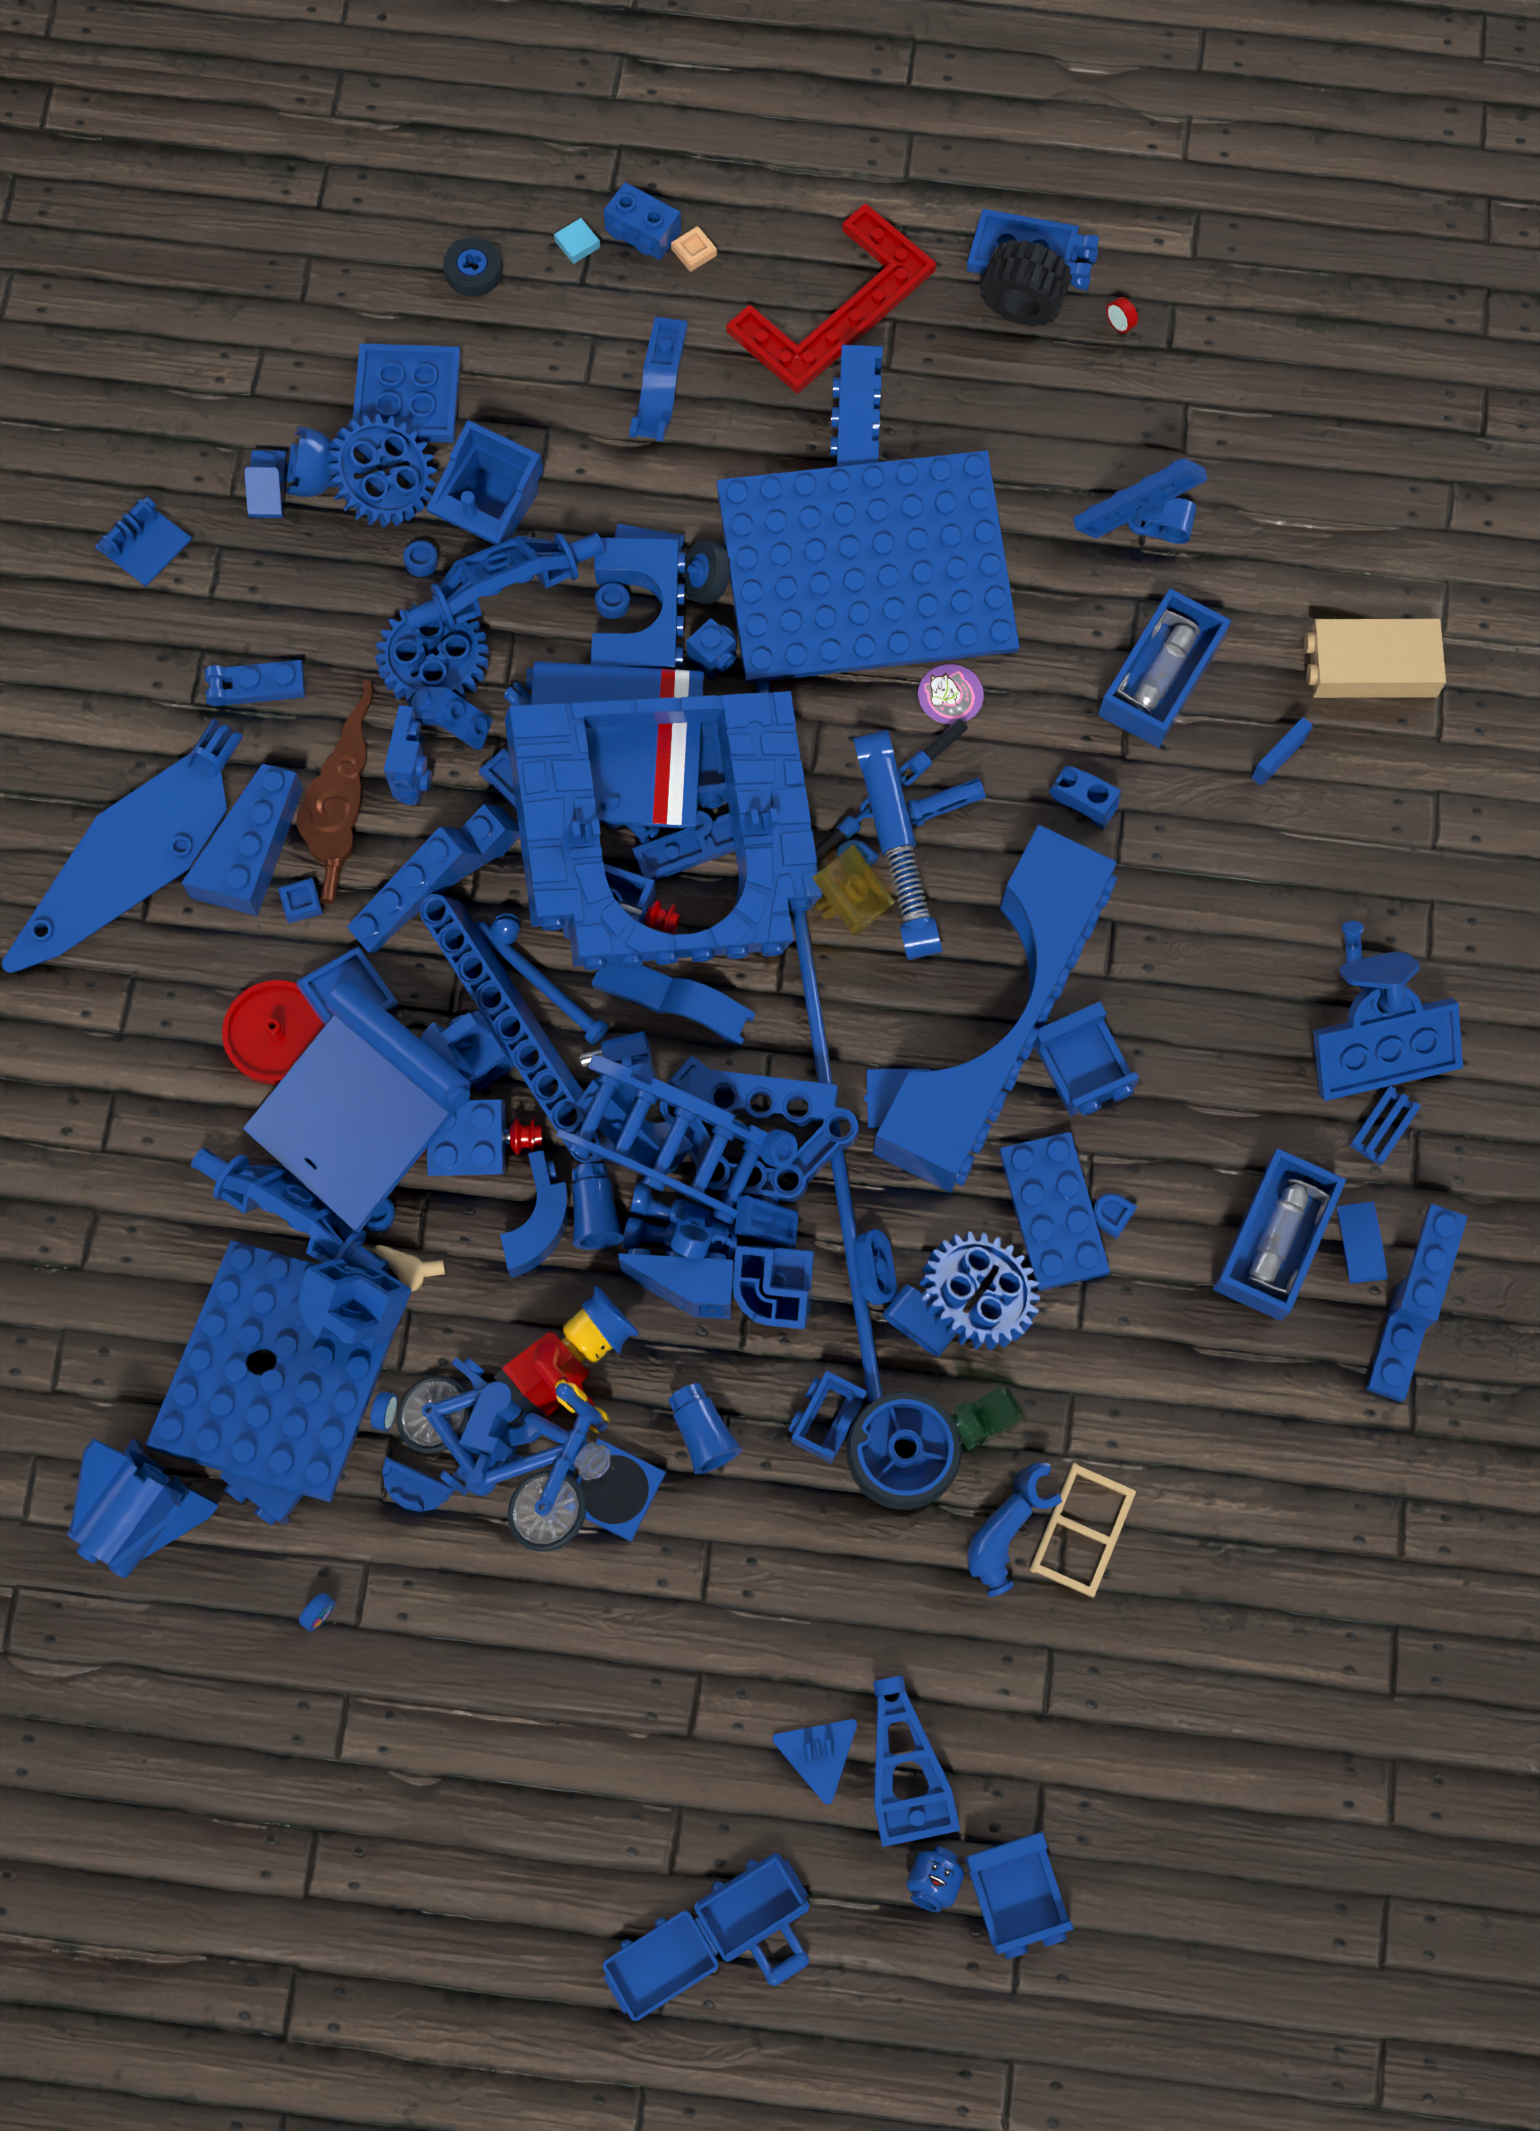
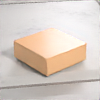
M698 226L671 242L672 251L690 272L717 256V248Z

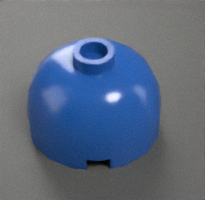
M297 426L294 435L301 437L299 438L298 445L293 443L291 445L286 482L291 483L293 481V486L287 488L286 493L299 497L322 495L329 489L328 483L334 478V475L325 473L328 465L333 464L325 458L329 451H334L329 446L331 439L317 430Z

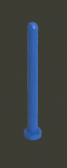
M478 921L476 923L477 928L487 943L586 1032L585 1039L590 1044L594 1045L603 1038L609 1029V1026L603 1020L596 1022L510 944L496 941L491 936L490 926L486 922Z

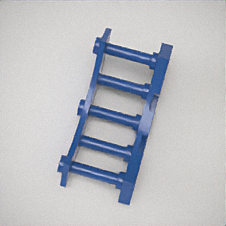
M594 1054L588 1068L601 1075L599 1079L601 1085L578 1135L575 1136L563 1130H558L556 1136L569 1143L567 1150L584 1158H588L589 1154L592 1153L645 1176L642 1183L663 1192L665 1186L713 1209L712 1217L732 1225L738 1213V1210L735 1209L738 1197L742 1195L758 1157H762L761 1147L768 1133L754 1125L748 1127L735 1120L734 1115L655 1078L650 1080L634 1073V1069ZM621 1085L636 1090L634 1096L637 1097V1100L614 1150L611 1151L591 1141L615 1089L619 1090ZM659 1100L676 1108L674 1111L676 1118L651 1169L627 1158V1155L650 1105H655L656 1101ZM696 1118L714 1126L712 1129L714 1136L692 1185L689 1187L666 1176L690 1122L694 1123ZM736 1137L745 1142L742 1147L745 1152L722 1202L704 1193L728 1140L732 1141Z

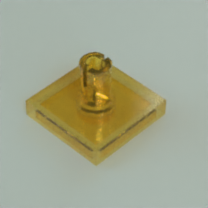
M854 844L812 877L825 895V897L820 898L816 902L817 910L820 912L827 906L832 905L821 916L830 920L838 914L854 936L865 930L895 903Z

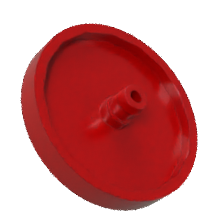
M271 980L258 983L246 989L232 1002L224 1017L222 1040L228 1057L242 1074L256 1082L277 1085L325 1026L302 995L296 983L284 980Z

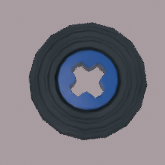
M468 237L458 240L448 248L444 255L443 272L447 283L457 293L462 295L480 296L487 294L498 285L502 278L503 264L500 254L493 244L482 238ZM468 262L474 265L478 264V269L473 270L471 267H467L469 265Z

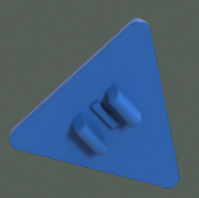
M854 1719L778 1733L773 1736V1743L824 1804H830L833 1801L857 1728V1722Z

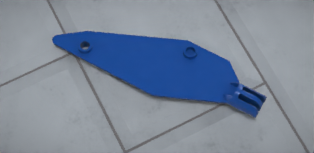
M213 718L190 754L97 815L3 958V969L8 973H14L61 956L188 871L227 812L221 771L243 739L242 734L235 731L231 735L232 729L225 724L220 726V722ZM42 927H47L48 933L43 937H38V930Z

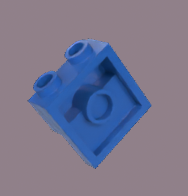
M399 705L384 766V773L393 798H396L403 804L416 805L417 802L421 803L423 791H429L432 771L427 769V756L423 755L425 736L421 735V722L417 721L413 707Z

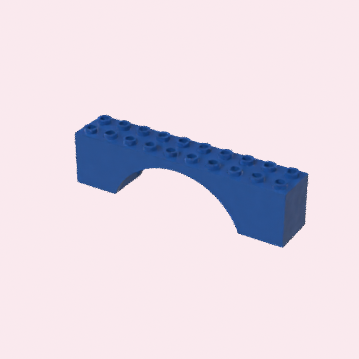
M1038 824L1006 886L1000 909L1017 932L1025 951L1029 970V996L1026 1009L1011 1031L997 1045L981 1056L964 1064L943 1070L927 1072L909 1071L876 1134L873 1155L949 1193H952L956 1183L961 1186L964 1185L975 1160V1157L971 1155L972 1152L980 1154L992 1126L988 1121L990 1120L995 1123L1005 1104L1004 1101L1008 1093L1004 1089L1012 1091L1024 1064V1061L1020 1060V1058L1026 1061L1029 1058L1040 1032L1037 1028L1045 1026L1056 999H1059L1067 983L1071 969H1074L1087 938H1090L1102 909L1106 907L1112 895L1113 888L1118 879V876L1113 875L1117 864L1116 861Z

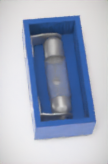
M1170 588L1105 694L1098 716L1160 748L1224 641L1232 620Z
M1277 1148L1266 1164L1212 1290L1282 1321L1292 1310L1347 1179Z

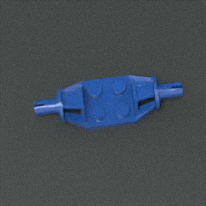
M597 532L570 544L561 533L554 534V541L519 535L455 561L439 586L436 583L431 584L432 600L404 610V616L412 632L438 620L444 622L448 630L452 631L455 629V624L482 615L478 601L479 597L496 595L504 587L513 583L528 582L534 578L535 574L545 588H549L568 578L571 580L578 579L577 563L599 554H604L603 543Z
M206 1147L201 1148L194 1156L191 1167L216 1181L213 1190V1197L216 1200L227 1201L243 1214H247L258 1207L266 1212L277 1214L288 1221L287 1223L291 1228L299 1232H305L310 1236L306 1252L308 1255L323 1263L330 1260L343 1259L346 1262L345 1266L367 1271L368 1267L372 1265L384 1272L387 1271L389 1262L382 1260L363 1248L366 1232L363 1229L359 1233L354 1231L283 1165H248L249 1159L243 1154L236 1156L228 1163L210 1152ZM336 1229L339 1230L345 1242L336 1234Z

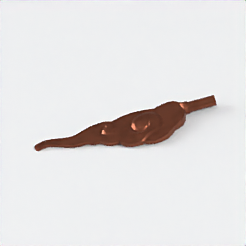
M364 680L362 698L344 723L341 740L337 743L333 755L323 764L320 776L312 780L308 785L304 803L297 814L296 824L301 837L307 843L313 857L325 863L326 871L320 901L325 904H334L343 862L351 856L354 849L352 830L360 811L362 797L360 776L365 768L367 757L362 734V723L373 697V688L370 680Z

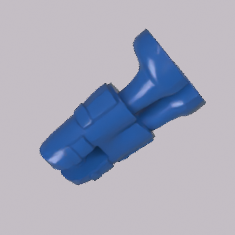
M637 1181L630 1216L633 1217H628L622 1248L635 1249L642 1243L653 1242L663 1243V1248H665L664 1251L666 1252L674 1251L670 1243L677 1223L673 1218L678 1203H687L696 1209L698 1207L703 1208V1206L682 1199L673 1201L672 1206L663 1204L652 1197L650 1186ZM709 1210L711 1213H710V1216H709V1219H708V1222H707V1223H709L710 1220H714V1221H718V1222L724 1223V1222H722V1221H720V1220H718V1219L712 1217L711 1215H712L713 1211ZM638 1218L663 1220L669 1222L670 1225L667 1228L653 1226ZM719 1240L715 1241L714 1245H712L711 1241L707 1253L726 1255L725 1244L724 1247H721Z

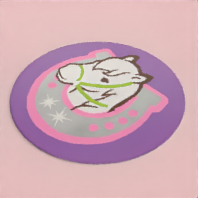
M945 664L933 668L923 677L918 689V699L922 709L930 718L943 724L952 725L958 719L966 722L978 713L983 703L984 691L979 678L972 671L960 665Z

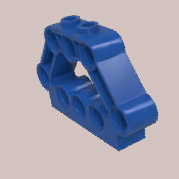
M691 1067L688 1089L678 1088L718 1107L716 1105V1098L721 1092H733L735 1094L733 1105L722 1110L734 1116L738 1113L749 1114L753 1120L760 1123L769 1122L775 1117L785 1118L790 1125L795 1127H804L811 1122L823 1123L815 1134L797 1151L793 1162L789 1166L782 1169L766 1168L763 1163L757 1160L754 1168L762 1172L761 1181L755 1186H745L741 1196L748 1195L778 1205L779 1201L791 1202L802 1198L807 1191L808 1183L841 1149L852 1146L859 1136V1124L855 1115L847 1109L837 1107L838 1085ZM765 1095L771 1098L772 1104L768 1111L757 1113L752 1109V1103L756 1097ZM795 1100H803L808 1103V1111L802 1117H793L788 1112L790 1104ZM660 1102V1112L665 1120L669 1119L673 1123L676 1117L671 1115L672 1106ZM696 1118L694 1123L690 1122L685 1136L694 1145L689 1154L696 1164V1174L712 1141L702 1120ZM837 1120H845L850 1123L851 1129L847 1136L838 1138L830 1133L831 1125ZM721 1156L718 1163L725 1167L724 1177L717 1182L710 1181L706 1189L714 1193H720L719 1199L723 1200L739 1164L729 1163ZM787 1172L795 1173L799 1177L798 1186L791 1191H785L779 1187L780 1177Z

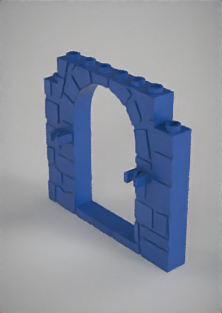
M791 691L509 706L505 716V726L531 927L542 926V929L545 931L562 929L565 927L564 925L568 924L573 967L584 966L585 970L593 971L605 968L606 964L620 963V966L623 968H631L642 965V961L656 960L658 965H668L676 963L678 958L691 957L693 962H704L713 959L715 955H727L728 959H740L747 957L749 953L762 952V956L768 957L784 953V950L794 941L789 908L791 912H804L812 909V906L822 897V891L817 870L816 852L810 824L811 819L806 787L804 785L805 780L800 759ZM717 722L739 875L738 893L730 914L721 922L701 932L671 935L656 931L635 921L615 900L606 879L599 837L601 834L599 819H597L585 728Z

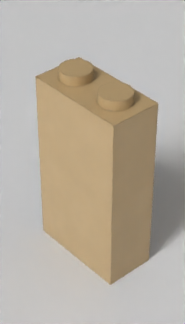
M1315 619L1310 632L1305 633L1304 651L1305 653H1310V664L1307 666L1306 681L1308 685H1312L1313 698L1438 697L1446 684L1441 619Z

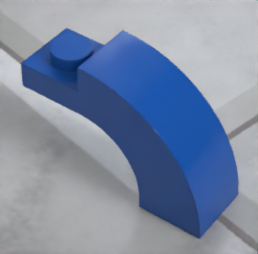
M543 1150L528 1153L537 1192L536 1206L531 1217L516 1230L500 1234L507 1269L511 1278L522 1275L545 1261L558 1246L567 1226L569 1218L567 1186L565 1182L551 1185L552 1182L558 1181L553 1160L546 1161Z

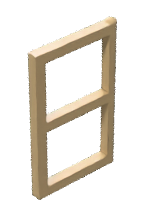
M1073 1463L1060 1493L1063 1502L1055 1506L1029 1570L1032 1573H1038L1094 1598L1136 1491L1085 1469L1077 1463ZM1076 1475L1125 1495L1109 1537L1060 1515ZM1056 1524L1106 1545L1090 1586H1086L1040 1565Z

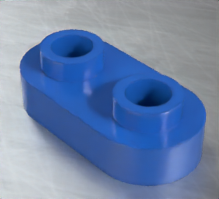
M877 1229L862 1233L857 1237L855 1243L861 1292L873 1305L891 1302L897 1294V1282L889 1240L883 1232Z

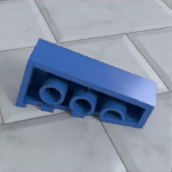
M842 345L840 377H833L832 398H839V407H832L831 427L838 428V437L831 436L830 457H837L836 467L878 462L883 346Z
M266 764L260 766L182 881V885L191 899L258 916L303 792V787L296 772Z

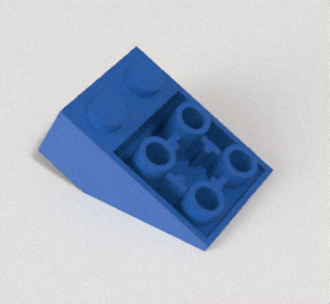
M637 1248L629 1249L628 1254L619 1253L622 1275L694 1318L731 1320L734 1266L733 1260L726 1259V1255L707 1253L702 1259H690L683 1257L675 1251H667L666 1256L651 1255L649 1250Z

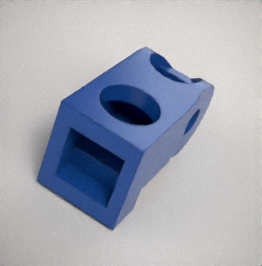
M1064 766L1051 786L1049 793L1058 803L1073 808L1091 818L1094 825L1104 830L1119 807L1121 790L1085 771L1083 772L1072 766Z

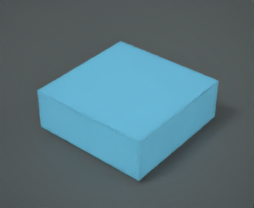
M582 218L554 234L555 242L573 264L600 248V240Z

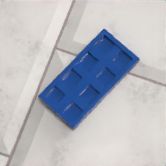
M1071 1132L1000 1148L999 1155L1030 1268L1034 1270L1032 1272L1033 1280L1039 1283L1036 1291L1109 1275L1110 1269Z

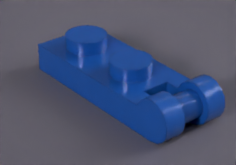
M301 660L234 667L212 665L204 669L205 681L209 683V689L206 690V703L211 706L306 697L304 666ZM233 682V689H223V683Z

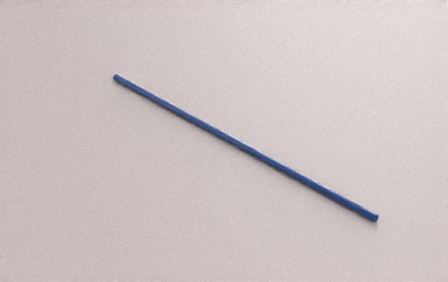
M769 681L755 683L757 693H771ZM806 911L791 912L818 1083L833 1084ZM839 1120L831 1125L830 1133L835 1137L842 1138ZM841 1149L830 1161L868 1403H871L883 1395L868 1300L861 1292L859 1268L855 1254L857 1231L844 1149Z

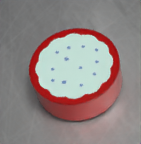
M1118 297L1107 305V318L1116 331L1126 333L1137 325V311L1128 299Z

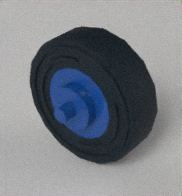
M701 540L695 543L688 551L685 558V573H682V584H685V594L692 601L704 604L718 601L724 594L729 582L730 559L727 550L722 544Z

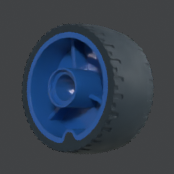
M897 1392L874 1400L861 1411L850 1429L846 1454L850 1473L857 1486L866 1496L888 1508L909 1510L928 1505L947 1491L960 1467L962 1445L955 1422L940 1404L921 1394ZM907 1440L914 1446L915 1454L910 1458H901L895 1453L894 1445L898 1441Z

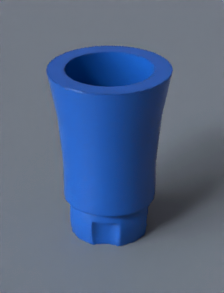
M603 1163L578 1165L577 1168L572 1170L574 1183L571 1187L574 1207L573 1246L578 1249L595 1250L620 1244L623 1241L624 1234L618 1219L612 1181L609 1180L607 1165Z
M700 1383L685 1386L668 1398L669 1404L675 1413L673 1418L684 1439L695 1474H703L715 1470L730 1462L742 1452L743 1449L729 1432L711 1398L706 1396Z

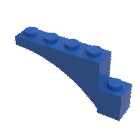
M483 804L461 829L440 826L350 922L347 928L368 953H376L402 926L420 912L421 903L427 896L431 894L441 895L451 886L497 857H502L520 838L519 826L503 807Z

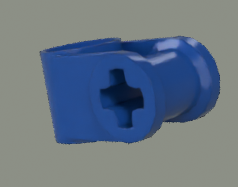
M1173 498L1164 503V510L1158 515L1141 517L1136 511V518L1127 522V525L1135 534L1162 539L1173 544H1184L1191 539L1196 505L1186 499ZM1142 521H1145L1144 526L1141 527Z

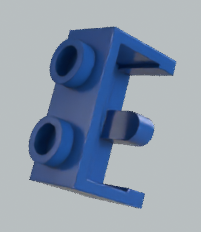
M829 1371L825 1372L822 1380L815 1377L806 1394V1398L811 1401L805 1413L798 1410L788 1431L794 1433L791 1443L832 1465L866 1398L867 1391ZM829 1390L846 1399L822 1446H819L805 1439V1436Z

